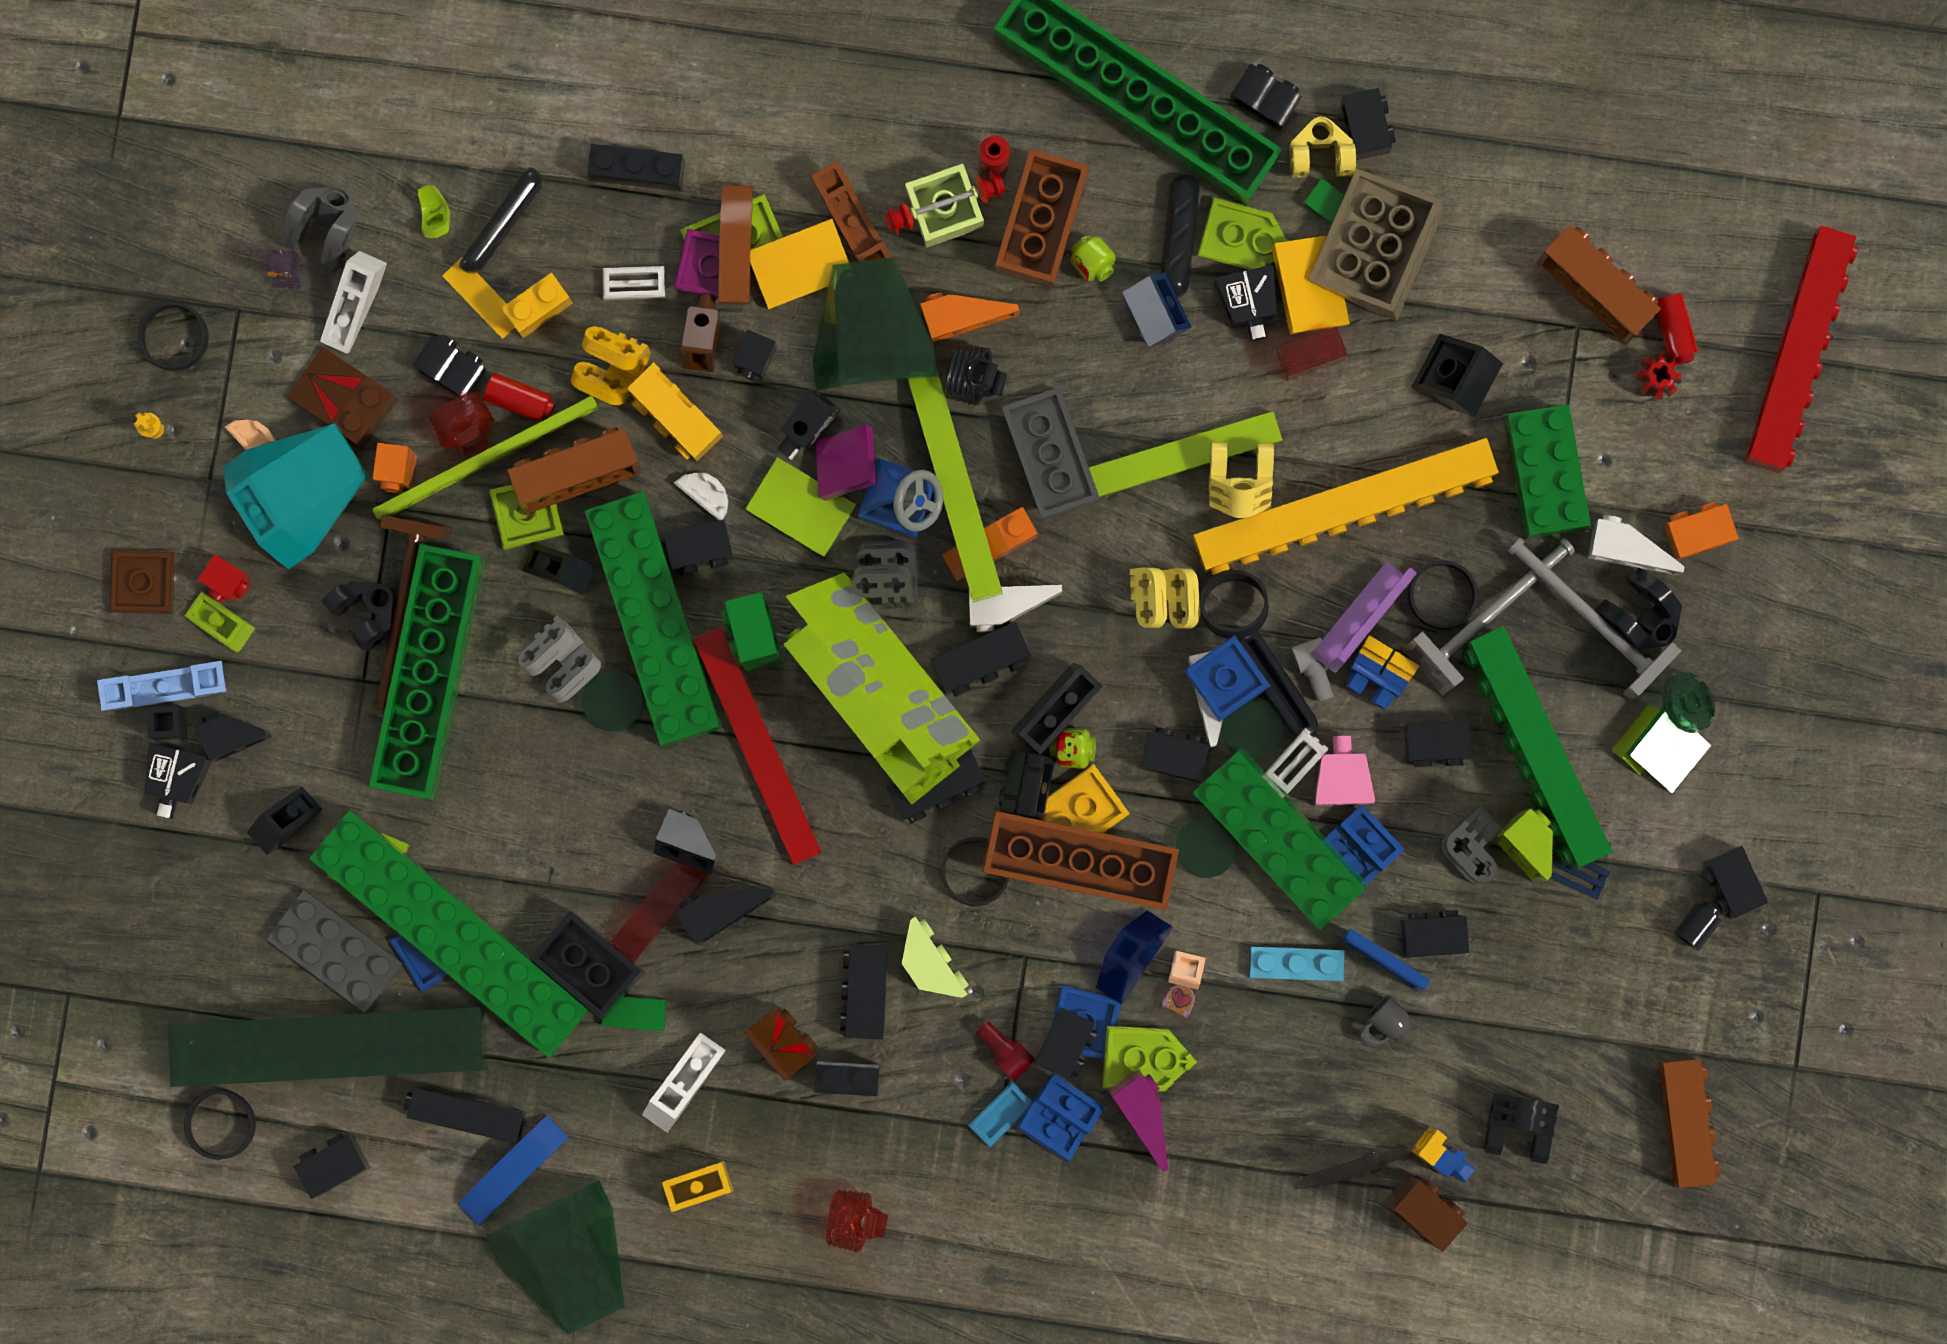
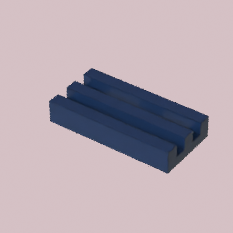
M1553 845L1552 866L1596 887L1593 891L1552 872L1550 879L1598 900L1610 871L1593 863L1583 866L1601 875L1599 879H1596L1577 869L1571 870L1568 865L1563 867L1560 861L1554 859L1556 850L1559 847Z

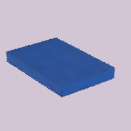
M1352 928L1346 929L1340 938L1343 943L1415 990H1425L1431 981Z

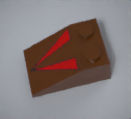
M324 347L321 348L287 396L325 424H336L342 435L362 450L398 401L392 393Z
M777 1007L743 1033L781 1078L786 1081L817 1056L814 1051L817 1045L806 1032L801 1036L794 1028V1025L798 1022L786 1008L781 1012Z

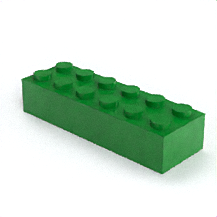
M1243 748L1238 750L1193 792L1319 930L1324 928L1366 890L1368 886L1366 881Z

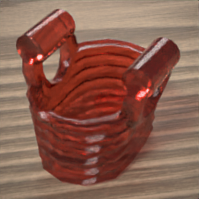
M475 392L466 393L438 407L430 415V422L434 427V432H436L440 446L445 449L458 447L469 459L489 449L486 432L490 430L495 422L492 413L489 412V408L486 407V404L483 402L484 399L481 398L480 394ZM481 436V441L468 448L465 447L466 443Z
M838 1189L835 1191L830 1205L825 1234L826 1243L834 1248L839 1247V1249L843 1248L845 1251L849 1250L850 1252L858 1253L862 1250L866 1239L885 1238L889 1214L882 1213L877 1208L872 1207L871 1195L868 1192H857V1190L852 1192L851 1190ZM865 1216L864 1225L862 1228L861 1221L862 1218Z

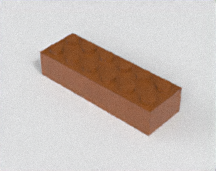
M993 810L981 872L1167 910L1179 849Z

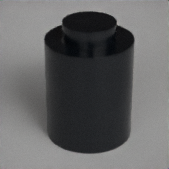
M1704 902L1703 905L1696 903L1674 931V934L1691 948L1700 951L1722 922L1717 917L1720 912L1707 902Z

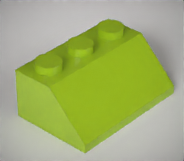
M1530 808L1517 813L1492 839L1534 883L1547 881L1552 876L1553 831L1548 827L1551 823L1540 810L1533 811Z

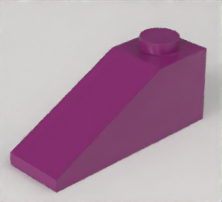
M1138 1069L1110 1088L1108 1092L1162 1172L1168 1170L1161 1103L1155 1093L1160 1088L1150 1074L1144 1077Z

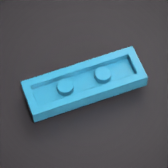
M1250 947L1249 978L1343 982L1345 950Z

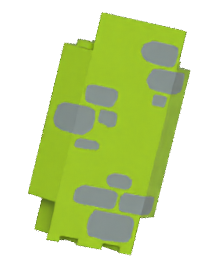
M845 572L785 596L808 625L792 631L788 635V641L784 643V646L908 801L914 804L960 767L957 759L980 741L979 737L867 599L856 595L852 591V581Z

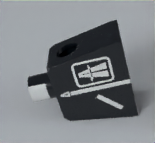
M1273 265L1217 277L1214 285L1232 327L1246 326L1250 342L1267 338L1268 335L1264 321L1275 319L1277 314Z
M809 390L781 428V431L787 436L777 449L791 460L801 447L811 449L840 413L841 409L818 391ZM803 422L808 427L805 435L800 432V426Z
M149 743L145 793L159 797L155 815L173 819L178 801L191 805L194 803L212 762L209 761L208 757Z

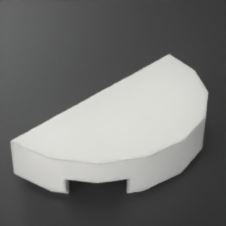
M692 473L683 475L674 482L677 487L717 520L725 518L728 510V497L725 488L718 479L707 473Z

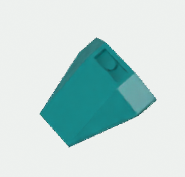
M336 424L247 449L223 467L226 494L258 545L287 569L293 568L314 553L368 476Z

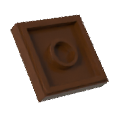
M112 551L109 612L173 614L175 553Z

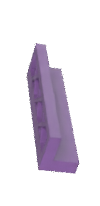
M1386 561L1311 654L1336 673L1417 573L1409 568L1402 574Z

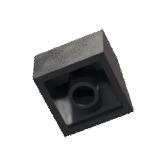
M1439 334L1411 387L1454 411L1475 417L1503 363L1482 346Z

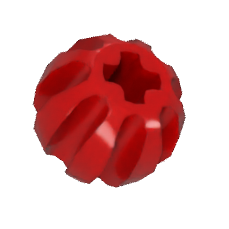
M1655 354V362L1650 357H1646L1640 362L1644 370H1636V380L1643 381L1644 385L1639 387L1644 395L1650 390L1653 393L1652 399L1662 400L1663 392L1668 397L1677 392V388L1673 383H1681L1682 373L1674 371V368L1679 366L1674 359L1667 363L1664 354ZM1657 371L1662 372L1661 378L1663 380L1660 383L1656 381L1657 375L1655 373Z

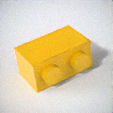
M551 272L503 306L502 310L524 339L572 305L573 302Z
M724 1161L662 1182L671 1212L734 1191Z

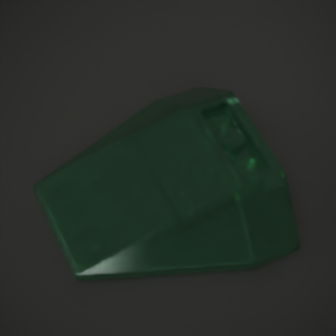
M895 258L833 265L813 356L816 391L899 379L915 380L938 377L934 344Z
M600 1180L486 1235L499 1264L568 1335L625 1307L613 1207Z

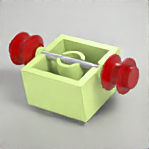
M962 163L906 183L905 188L912 207L911 212L908 205L900 202L899 209L895 211L888 206L889 213L884 214V219L889 232L895 230L898 236L900 228L905 226L912 231L914 220H916L925 246L928 248L984 228V219L976 199L980 197L986 204H989V198L993 195L1002 199L1001 192L1006 190L1000 173L994 175L993 171L990 170V176L985 179L978 174L975 180V188V186H971Z

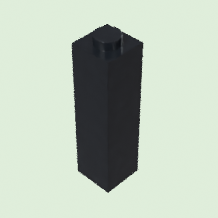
M414 1087L412 1093L408 1092L404 1103V1110L408 1111L406 1117L408 1119L515 1144L520 1141L527 1113L421 1087Z

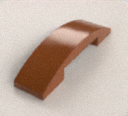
M836 160L810 175L830 214L870 282L872 283L897 269L895 261L875 230L839 162Z
M722 185L719 239V304H750L753 186Z

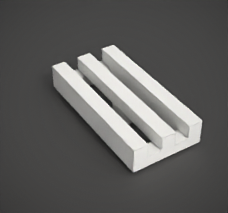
M664 266L603 268V299L665 298ZM658 274V279L609 281V276ZM658 286V290L610 292V288Z
M1306 728L1265 772L1286 794L1293 789L1328 750L1325 745L1322 746L1318 743L1319 740L1316 737L1313 738ZM1303 740L1308 744L1277 776L1274 771ZM1312 748L1317 751L1288 784L1283 782Z

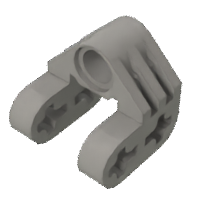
M556 615L553 618L555 622L552 625L546 624L543 627L545 629L543 633L538 632L534 635L536 639L523 650L518 662L529 675L535 676L543 672L557 659L563 666L551 676L546 683L545 689L556 702L562 703L576 694L599 672L601 662L577 633L560 616Z

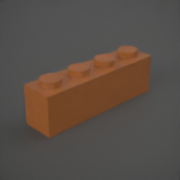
M1696 1058L1660 1062L1658 1064L1674 1187L1688 1188L1717 1184L1716 1177H1720V1166L1718 1159L1713 1158L1712 1146L1716 1145V1134L1714 1127H1709L1708 1114H1712V1103L1710 1096H1705L1704 1083H1708L1707 1067L1705 1064L1701 1065V1059Z

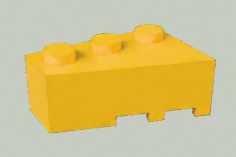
M654 362L627 388L635 399L631 403L642 416L649 413L656 420L653 427L664 438L670 435L677 442L674 448L686 460L692 457L697 462L723 437L715 425L688 400L680 389L660 371V368Z

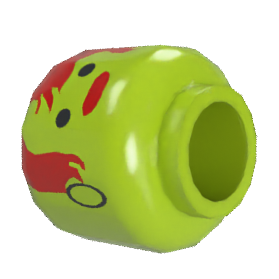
M1087 235L1077 241L1071 248V264L1084 280L1094 281L1098 279L1101 282L1114 272L1112 266L1116 260L1115 253L1101 237Z
M1065 728L1050 744V756L1055 757L1059 767L1084 769L1088 766L1089 762H1094L1096 739L1091 737L1086 729Z

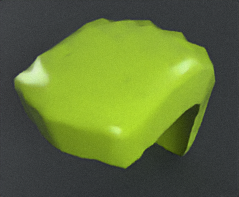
M434 185L422 186L418 189L422 212L421 229L424 237L431 239L439 238L449 231L450 210L446 200Z

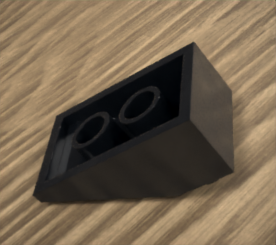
M773 888L703 895L699 898L693 894L678 904L681 909L676 912V915L695 945H701L778 894Z

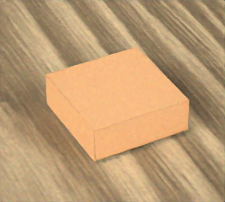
M1175 951L1168 982L1198 990L1206 958Z

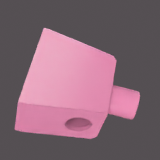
M1333 736V754H1325L1319 759L1313 806L1374 804L1375 796L1366 754H1352L1351 736Z

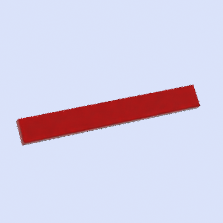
M722 627L693 639L792 864L796 865L822 853L737 662H735V659H733L729 642Z

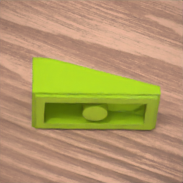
M203 591L200 592L184 615V617L235 652H239L255 630V627Z

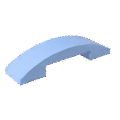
M222 661L143 675H127L97 680L101 711L158 705L226 692Z

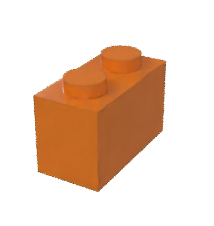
M377 443L372 480L380 486V489L385 490V493L400 495L404 490L412 489L417 454L408 446Z
M1716 501L1700 506V513L1689 516L1688 512L1684 511L1670 516L1671 522L1663 527L1675 560L1730 544L1739 539L1727 504L1718 506Z

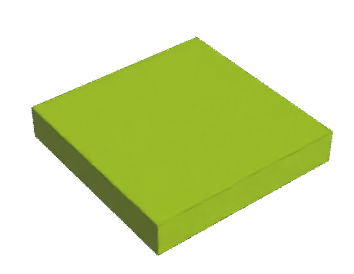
M513 484L489 490L504 550L564 536L557 504L525 515L519 504Z

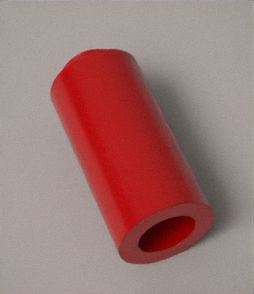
M992 135L985 138L980 144L979 167L987 177L990 176V170L993 171L994 175L1000 173L1002 177L1009 169L1010 147L1004 138Z
M1678 293L1657 299V305L1661 309L1656 316L1669 361L1674 359L1679 365L1694 361L1693 355L1698 354L1699 350L1683 294Z
M493 373L484 394L485 402L539 423L544 421L545 418L551 417L556 406V402L552 401V394L498 373Z

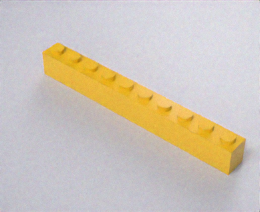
M1487 438L1258 513L1248 518L1194 534L1192 539L1204 573L1211 571L1212 575H1217L1230 570V564L1241 561L1242 566L1251 564L1259 560L1258 555L1269 551L1271 556L1284 553L1289 550L1287 545L1299 542L1300 546L1318 541L1317 535L1326 532L1329 533L1330 537L1347 531L1346 526L1358 523V526L1362 527L1376 522L1375 516L1387 513L1388 517L1404 513V507L1416 503L1417 508L1435 502L1433 497L1444 493L1446 498L1459 495L1464 492L1463 487L1474 484L1475 488L1493 483L1492 477H1495L1499 471Z

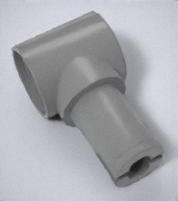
M1320 637L1291 647L1295 665L1300 674L1303 673L1304 677H1308L1317 702L1334 696L1325 671L1328 669L1327 666L1311 654L1322 641Z

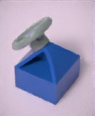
M879 458L875 467L876 484L868 486L857 515L858 519L916 541L919 532L930 527L941 512L943 505L942 486L938 478L927 470L914 471Z

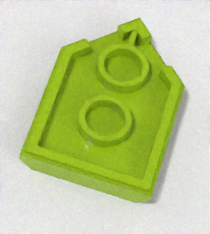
M1213 197L1197 256L1238 268L1252 270L1272 264L1274 258L1271 245L1288 240L1279 227L1273 213Z
M1107 1026L1105 1031L1102 1088H1112L1139 1069L1144 1077L1148 1074L1152 1076L1160 1088L1158 1091L1165 1092L1174 1084V1081L1191 1069L1197 1061L1169 1029Z

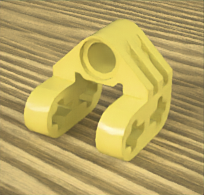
M1326 117L1313 119L1289 146L1290 178H1306L1308 176L1310 168L1309 149H1329L1331 145L1335 146L1336 177L1353 176L1356 170V149L1353 140L1330 119ZM1323 126L1328 131V137L1324 140L1316 139L1313 136L1312 128Z
M1211 442L1209 506L1236 518H1248L1270 509L1272 503L1274 444H1257L1254 480L1252 478L1226 479L1227 442Z
M1148 567L1130 569L1131 602L1136 603V617L1139 625L1144 628L1162 627L1167 619V601L1170 622L1175 628L1191 629L1197 625L1200 616L1197 575L1192 569L1175 568L1160 570L1159 568Z

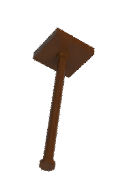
M382 515L380 527L406 532L405 538H408L377 702H373L372 707L381 711H385L420 541H424L425 536L441 540L451 539L453 527L394 515Z

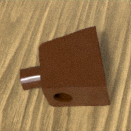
M699 295L697 307H688L681 344L684 369L714 373L721 326L719 311L715 309L717 299L714 296Z

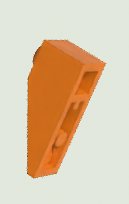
M942 293L927 296L925 302L920 304L932 343L1017 317L1020 313L1017 304L951 294L943 296Z
M1023 507L984 528L993 561L1022 547L1038 536ZM957 546L942 554V557L956 582L965 578Z

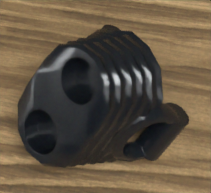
M962 343L956 345L945 380L944 393L946 398L956 399L957 401L977 406L983 396L1002 397L1007 374L997 369L998 365L992 363V352L989 347L968 346ZM989 387V388H991V389H990V390H985V389H983V388Z

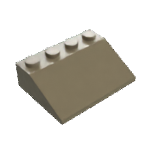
M1356 168L1308 279L1309 282L1369 311L1397 321L1445 209L1442 200Z

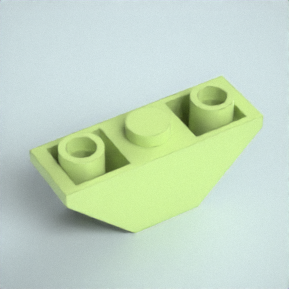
M916 917L912 918L909 924L902 965L918 989L960 998L968 995L964 990L969 986L960 971L952 972L947 964L952 959L942 944L936 948L930 939L934 932L926 920L923 919L919 922Z

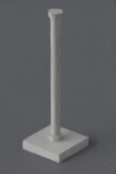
M1562 538L1557 542L1558 546L1541 560L1549 569L1566 555L1571 556L1575 552L1573 546L1566 539ZM1531 569L1440 650L1424 632H1421L1402 651L1410 660L1420 665L1418 669L1443 696L1464 679L1447 659L1541 577Z
M1519 538L1508 552L1511 555L1515 553L1637 667L1636 672L1639 675L1621 693L1630 702L1637 698L1673 661L1681 650L1672 642L1653 660L1649 657L1647 659L1644 658L1524 546L1523 543L1525 541Z

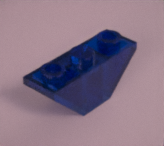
M1147 910L1122 928L1105 954L1096 988L1118 1003L1123 1004L1174 927Z

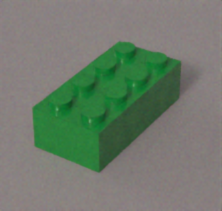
M1569 404L1508 414L1504 418V425L1525 540L1586 530L1591 526Z
M762 592L725 601L726 609L722 610L721 614L725 628L731 637H734V640L729 641V645L739 667L743 666L749 673L784 664L769 605Z

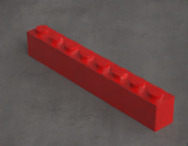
M1822 225L1814 232L1744 460L1745 463L1777 473L1785 470L1786 466L1791 467L1796 450L1792 449L1795 437L1799 438L1803 431L1805 423L1804 420H1801L1803 409L1809 408L1814 394L1813 391H1810L1813 379H1818L1823 363L1818 360L1821 351L1827 350L1831 339V333L1827 332L1830 321L1835 322L1840 310V304L1836 303L1839 292L1844 293L1847 287L1849 275H1846L1845 272L1848 263L1853 264L1858 251V246H1854L1856 240L1854 235Z

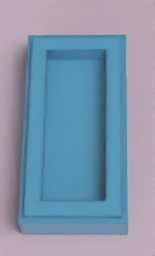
M1011 1081L968 1126L991 1147L1026 1112L1032 1100Z

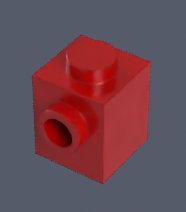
M214 554L198 580L210 588L208 591L209 595L224 603L225 599L235 602L237 598L242 599L250 588L248 581L251 577Z

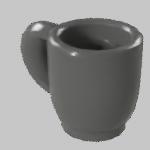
M1386 995L1369 1011L1366 1017L1368 1022L1360 1029L1359 1038L1368 1047L1380 1046L1389 1039L1398 1041L1408 1033L1413 1022L1410 1021V1017L1405 1009L1390 995ZM1371 1026L1375 1027L1384 1037H1374L1370 1034L1369 1028Z

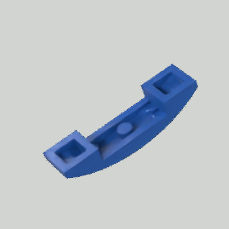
M547 1115L464 1196L458 1205L480 1226L569 1137Z

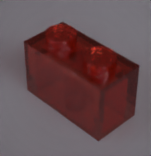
M1337 326L1280 346L1277 351L1287 381L1345 361L1348 356Z

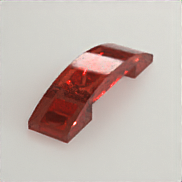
M677 862L627 920L611 943L635 962L680 908L678 904L695 892L709 874Z

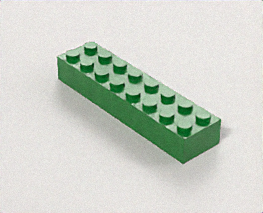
M643 491L585 510L660 746L665 748L722 729L647 495Z
M423 544L419 545L369 788L436 801L486 561L480 555Z
M1502 626L1463 646L1465 652L1461 654L1467 669L1469 671L1473 669L1478 678V681L1475 682L1476 688L1482 698L1487 697L1492 707L1488 710L1494 725H1500L1505 734L1502 737V742L1509 754L1514 753L1519 763L1515 768L1521 781H1527L1532 790L1529 793V798L1536 810L1541 809L1542 813L1551 822L1548 827L1553 831V837L1559 846L1556 854L1563 867L1568 865L1571 870L1578 869L1612 853L1609 842L1505 627Z

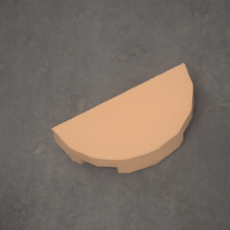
M248 419L235 420L225 426L245 450L276 441L271 431L258 421Z

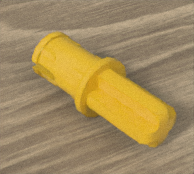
M139 412L135 415L137 421L133 424L142 436L157 439L163 435L164 426L163 424L161 425V421L155 414H142Z

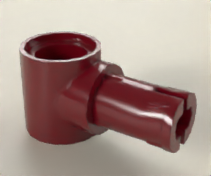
M989 1021L976 1032L994 1052L993 1056L996 1058L994 1062L1013 1081L1036 1060L1017 1040H1008Z

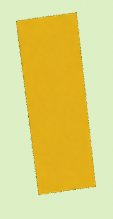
M461 257L442 275L443 278L502 339L505 338L515 328L502 310V307L507 303L478 273L470 274L462 271L459 267V263L462 260Z

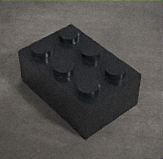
M574 911L568 912L530 957L535 964L600 1019H605L645 972Z

